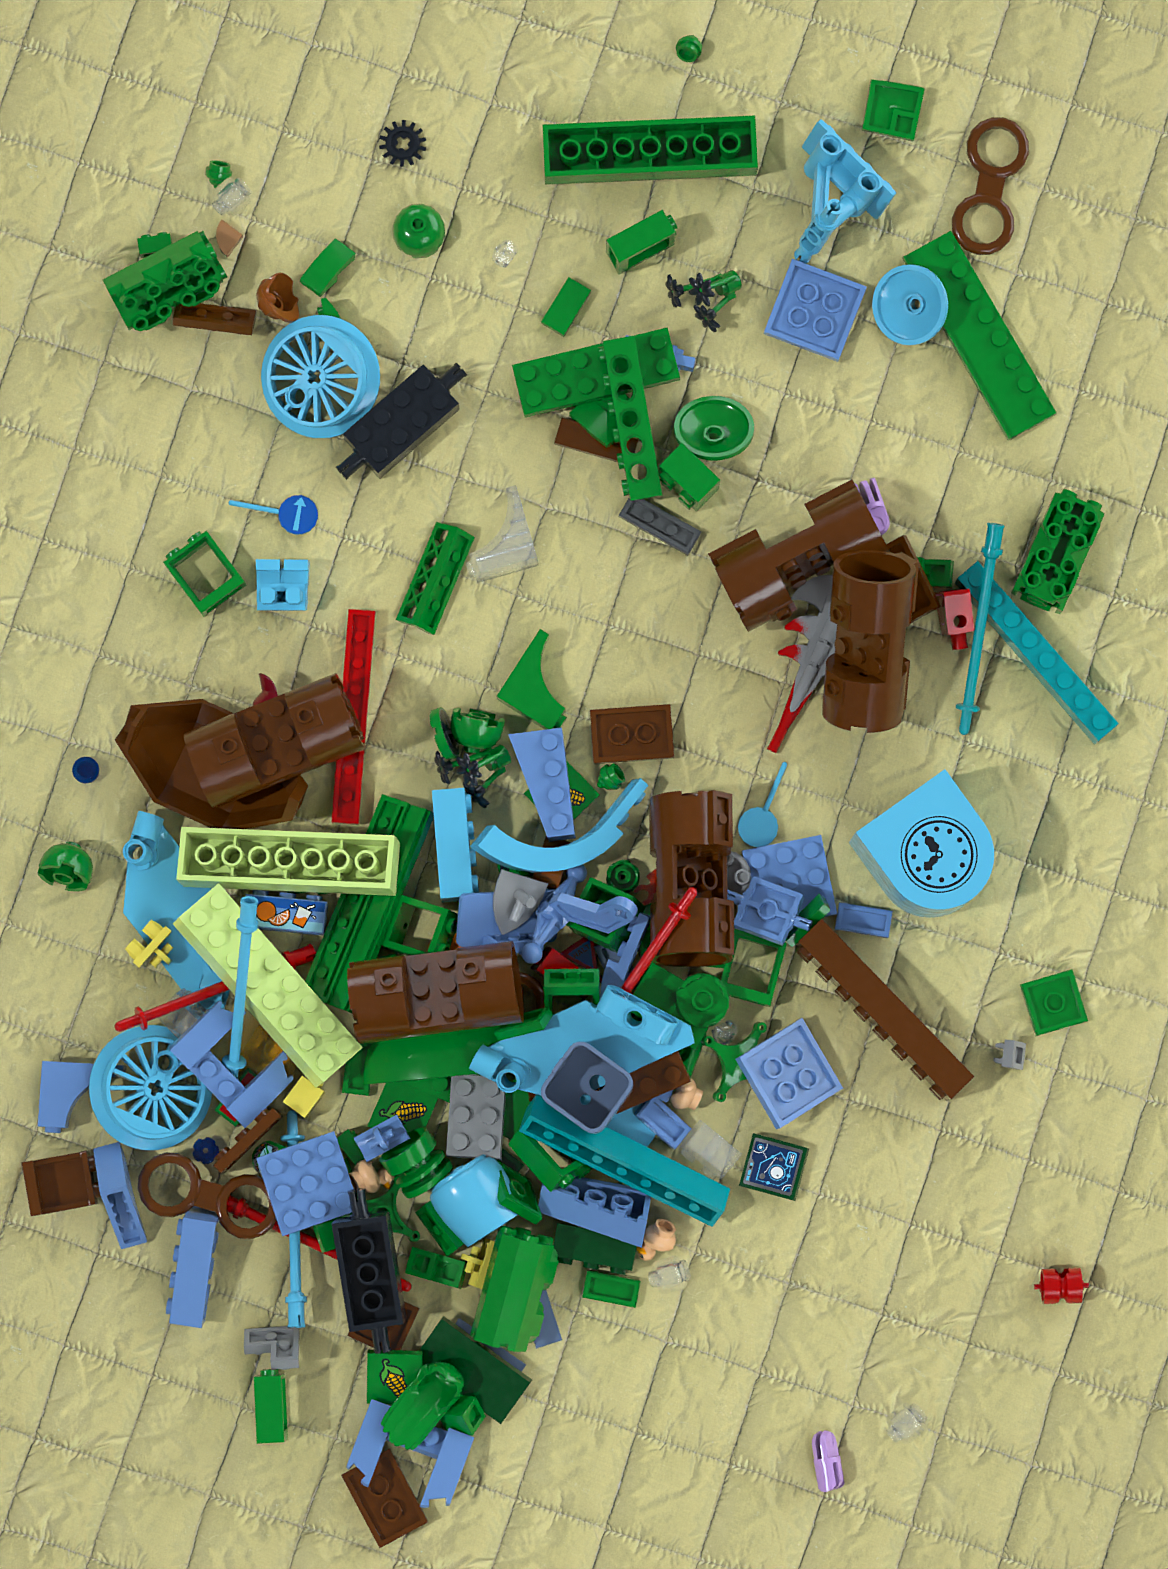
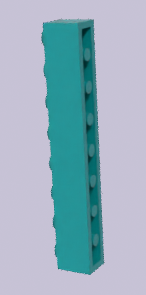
M978 561L955 581L958 588L970 589L971 603L977 609L984 567ZM993 579L987 621L1095 745L1119 723Z
M536 1094L526 1108L519 1132L711 1227L714 1226L724 1213L730 1188L606 1127L598 1134H590L547 1104L541 1095Z

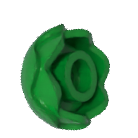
M619 860L609 866L606 881L608 885L629 893L638 886L640 872L630 861ZM625 875L626 878L622 880L620 876Z

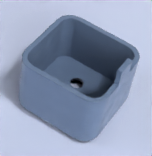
M576 1042L569 1047L543 1083L541 1095L547 1104L590 1134H598L607 1127L632 1092L633 1080L626 1070L590 1044ZM594 1075H601L605 1079V1087L600 1091L593 1090L589 1085V1081ZM584 1094L589 1095L591 1098L590 1103L587 1105H583L580 1102V1097Z

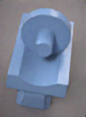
M398 1115L354 1137L366 1162L410 1139Z

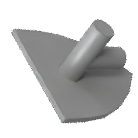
M501 869L493 894V912L496 924L502 935L517 929L530 918L538 908L548 883Z

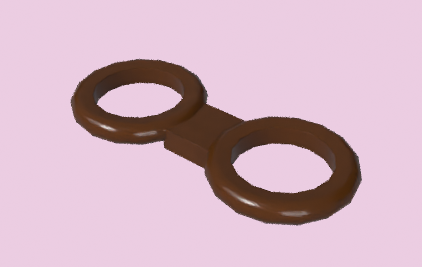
M991 117L979 122L971 130L967 140V156L971 165L979 172L975 194L965 198L954 211L952 216V232L957 242L966 251L976 255H990L1002 250L1010 242L1014 232V217L1009 206L1002 200L1005 178L1016 174L1025 165L1029 155V141L1024 130L1016 122L1004 117ZM1003 129L1015 137L1018 144V154L1011 164L1004 167H993L986 164L980 158L977 151V143L986 131ZM977 205H988L995 208L1003 219L1002 234L995 241L988 244H979L972 241L963 229L964 214L970 208Z
M165 1152L150 1159L143 1166L138 1177L137 1189L142 1203L149 1211L161 1217H176L185 1214L193 1206L216 1212L217 1217H219V1223L227 1233L240 1239H254L263 1236L274 1227L277 1221L263 1178L258 1175L243 1174L230 1179L223 1186L202 1180L199 1169L191 1159L180 1153ZM168 1163L183 1167L191 1181L190 1191L186 1199L174 1206H163L157 1203L149 1190V1181L153 1172L159 1166ZM245 1185H253L260 1188L267 1196L269 1202L268 1214L265 1220L252 1228H242L234 1224L229 1218L227 1203L231 1193Z

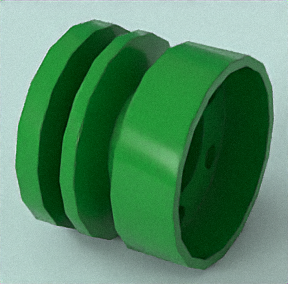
M423 1126L408 1132L410 1139L384 1152L380 1157V1162L389 1175L395 1176L400 1174L396 1184L398 1187L403 1188L402 1193L406 1198H414L428 1191L440 1182L453 1167L449 1158H444L445 1153L442 1149L433 1150L436 1140L428 1129Z

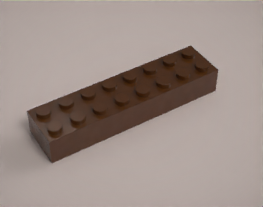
M823 919L798 941L796 946L799 949L796 953L807 964L811 961L818 968L815 972L825 983L830 980L837 987L834 992L842 1001L846 1002L849 1000L856 1007L853 1012L863 1022L867 1019L874 1026L872 1029L873 1033L881 1041L887 1039L894 1046L891 1051L901 1061L906 1059L912 1065L910 1071L920 1081L924 1079L928 1081L931 1085L929 1088L930 1092L938 1100H951L975 1077Z

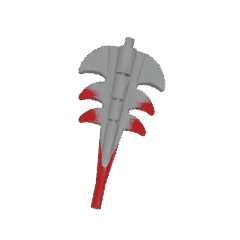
M833 575L813 577L800 586L792 596L793 600L806 601L814 605L819 613L818 616L798 617L784 627L787 631L801 633L809 641L807 646L794 644L778 651L779 656L791 658L798 662L800 666L779 725L767 747V750L775 754L795 718L821 678L825 676L827 658L835 653L834 643L836 640L837 624L830 621Z

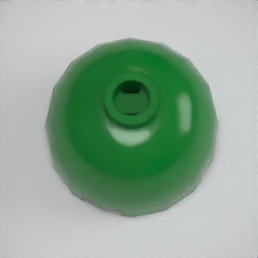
M411 204L403 208L396 216L393 224V239L398 249L402 250L405 254L413 258H427L435 254L445 239V224L440 214L431 206Z
M460 708L453 709L450 726L452 737L457 743L464 745V751L480 753V749H489L500 740L505 723L504 718L495 720L496 714L470 708L469 713H460Z
M69 841L53 845L43 854L37 874L49 885L53 886L55 881L59 884L67 885L65 889L67 891H84L92 879V859L78 843Z

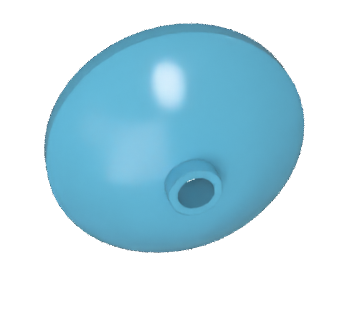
M919 265L898 266L888 271L878 282L872 301L873 315L880 330L892 341L903 345L921 344L932 339L943 327L948 313L947 293L940 279L929 269ZM916 300H919L920 307L918 309L915 307Z

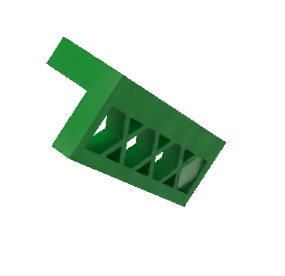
M436 522L397 615V621L415 626L428 634L435 635L474 541V536L458 527ZM447 531L445 541L439 544L442 532ZM436 556L435 565L429 569L431 559ZM426 581L425 589L419 593L418 589L421 583ZM416 605L413 618H407L410 609Z

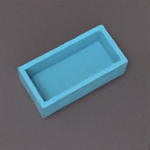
M464 788L432 790L440 899L442 903L457 902L463 893H479L477 875H472V867L477 866L476 851L470 848V840H475L473 821H468L467 813H472L471 794H466Z

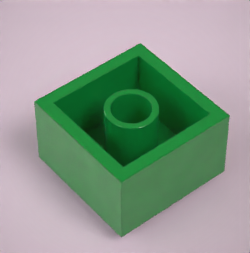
M683 443L659 465L660 483L668 491L673 489L680 496L678 498L680 503L688 510L693 508L697 512L719 490L720 479Z
M590 877L579 897L599 905L617 896L628 898L638 908L636 917H638L639 913L644 912L646 908L634 896ZM571 921L566 924L576 935L615 953H618L622 942H627L631 934L630 931H627L630 923L609 934Z

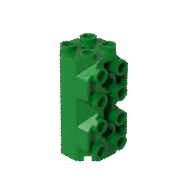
M196 231L103 279V282L128 330L134 328L137 331H147L165 322L171 316L172 308L180 304L187 307L196 306L212 298L218 292L220 283L223 282V279L227 278V275L219 263L217 255L204 231L199 233Z
M1063 489L1061 493L1055 492L1011 592L1015 596L1020 592L1022 594L1020 597L1022 601L1042 610L1050 611L1051 607L1057 608L1055 611L1057 614L1062 613L1079 577V572L1095 540L1105 514L1100 511L1102 508L1100 503L1089 499L1085 502L1078 499L1076 493L1067 489Z
M501 1226L496 1235L470 1336L475 1341L496 1348H500V1346L508 1347L507 1350L513 1352H526L528 1343L534 1342L539 1337L544 1319V1307L542 1302H540L542 1291H545L553 1284L558 1266V1254L552 1244L553 1238L540 1234L538 1236L531 1235V1230L521 1227L514 1229Z

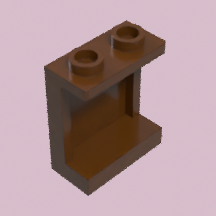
M87 1150L46 1159L21 1162L31 1216L97 1205L98 1198H101L99 1184L94 1182L93 1172L96 1171L95 1158Z

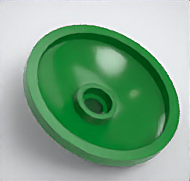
M706 396L689 402L678 412L674 422V434L678 444L683 443L697 458L711 461L725 460L740 454L749 446L754 436V420L747 408L741 403L727 397Z

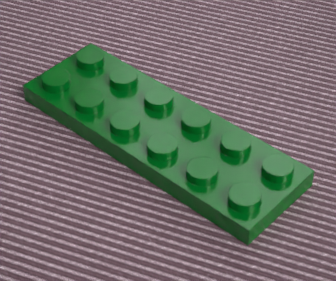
M668 327L635 335L644 389L680 381ZM602 343L512 365L524 417H531L612 397L611 390H605L603 374L607 373L606 363H600L598 347H603ZM619 357L613 361L612 366L615 372L621 374L627 370L628 363L624 358ZM622 384L617 390V395L630 393L632 388L627 384Z

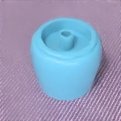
M484 1154L465 1165L462 1164L450 1172L449 1176L430 1189L432 1192L430 1200L434 1209L444 1223L467 1247L475 1244L518 1216V1214L499 1204L497 1198L499 1170L502 1171L509 1194H511L510 1180L497 1159L486 1157Z

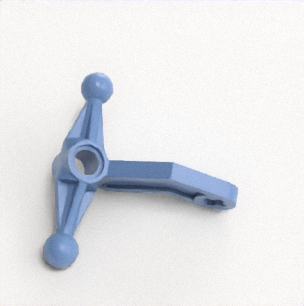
M583 864L567 869V879L538 906L535 913L537 921L532 942L525 944L522 948V958L529 964L537 963L543 955L541 947L566 926L569 921L609 934L630 923L637 913V906L630 899L621 896L614 897L601 905L574 897L577 883L583 882L587 877V869Z

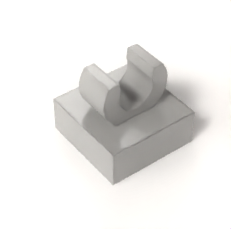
M1005 1040V1043L995 1044L996 1048L1004 1050L1002 1058H994L995 1063L1002 1064V1067L1023 1070L1026 1043Z

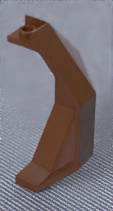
M204 699L130 706L125 725L115 738V742L154 803L209 828L249 829L288 822L294 819L302 805L308 788L301 775L215 809L208 802L191 764L184 741V733L233 714L232 712Z

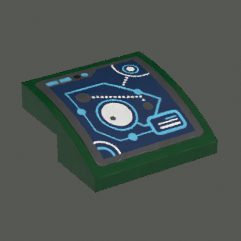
M753 1133L739 1186L795 1201L809 1148Z

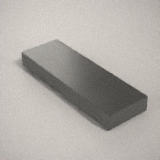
M628 498L618 516L687 556L701 534V531L644 499L630 501Z

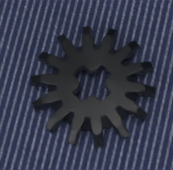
M402 120V126L398 127L394 121L392 122L393 130L387 127L384 128L388 135L387 137L380 135L379 139L385 141L386 144L379 145V148L387 149L388 151L382 155L384 159L389 156L393 157L390 164L393 165L399 159L400 167H404V160H408L412 166L414 165L412 161L413 156L419 160L422 158L417 152L426 151V147L420 146V143L426 141V137L419 138V135L423 132L421 128L416 132L413 130L416 123L412 122L410 127H406V120ZM401 137L403 140L408 138L410 140L407 144V150L396 148L398 138Z

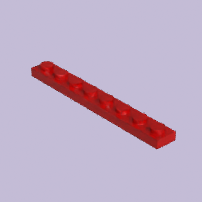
M348 609L343 672L344 688L342 690L346 693L356 713L364 737L361 741L365 743L376 612ZM365 749L336 761L332 823L359 825Z

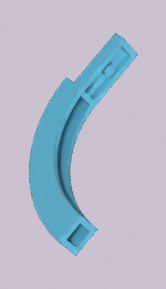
M641 778L631 780L598 823L585 835L566 845L554 848L527 845L508 836L497 826L490 825L485 827L470 847L490 861L518 871L552 872L580 866L604 853L624 834L616 826H621L629 817L627 812L633 805L636 806L643 800L646 795L644 791L649 785Z

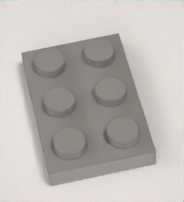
M477 1075L451 1077L447 1157L477 1158L484 1154L486 1157L502 1160L506 1092L500 1090L496 1082Z

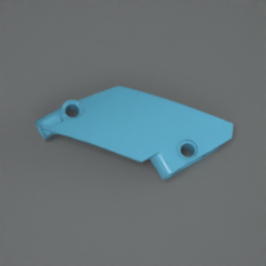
M138 811L131 838L123 847V856L127 860L123 914L148 945L152 939L142 929L150 920L160 924L163 928L167 926L171 930L170 935L162 942L158 949L161 950L168 942L173 947L167 954V957L172 962L168 965L162 960L161 963L183 993L187 995L222 981L173 925L184 912L207 894L211 888L183 887L176 880L180 846L164 827L163 818ZM137 847H142V856L135 860L133 857L134 850ZM230 990L192 1005L201 1017L219 1000L222 1001L221 1008L225 1009Z
M607 985L598 1005L584 1000L554 1014L544 1030L500 1040L488 1047L482 1045L474 1056L469 1069L496 1082L499 1089L503 1092L512 1093L518 1089L541 1095L543 1083L573 1043L586 1042L628 1073H631L695 1042L691 1025L617 986ZM631 1011L639 1012L642 1016V1021L634 1020L631 1016ZM506 1073L514 1074L517 1082L509 1081ZM594 1075L591 1077L589 1085L593 1090H596L605 1085V1079L601 1075Z

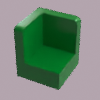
M461 1395L458 1401L451 1406L440 1420L446 1431H448V1428L473 1436L486 1415L476 1397Z

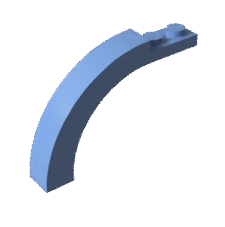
M643 912L639 913L638 917L635 916L630 922L627 930L631 932L627 942H622L617 956L621 957L620 961L612 958L607 961L601 983L600 999L607 985L621 988L628 978L631 966L650 924V915ZM673 1090L666 1092L662 1095H659L656 1098L664 1102H668L670 1100Z

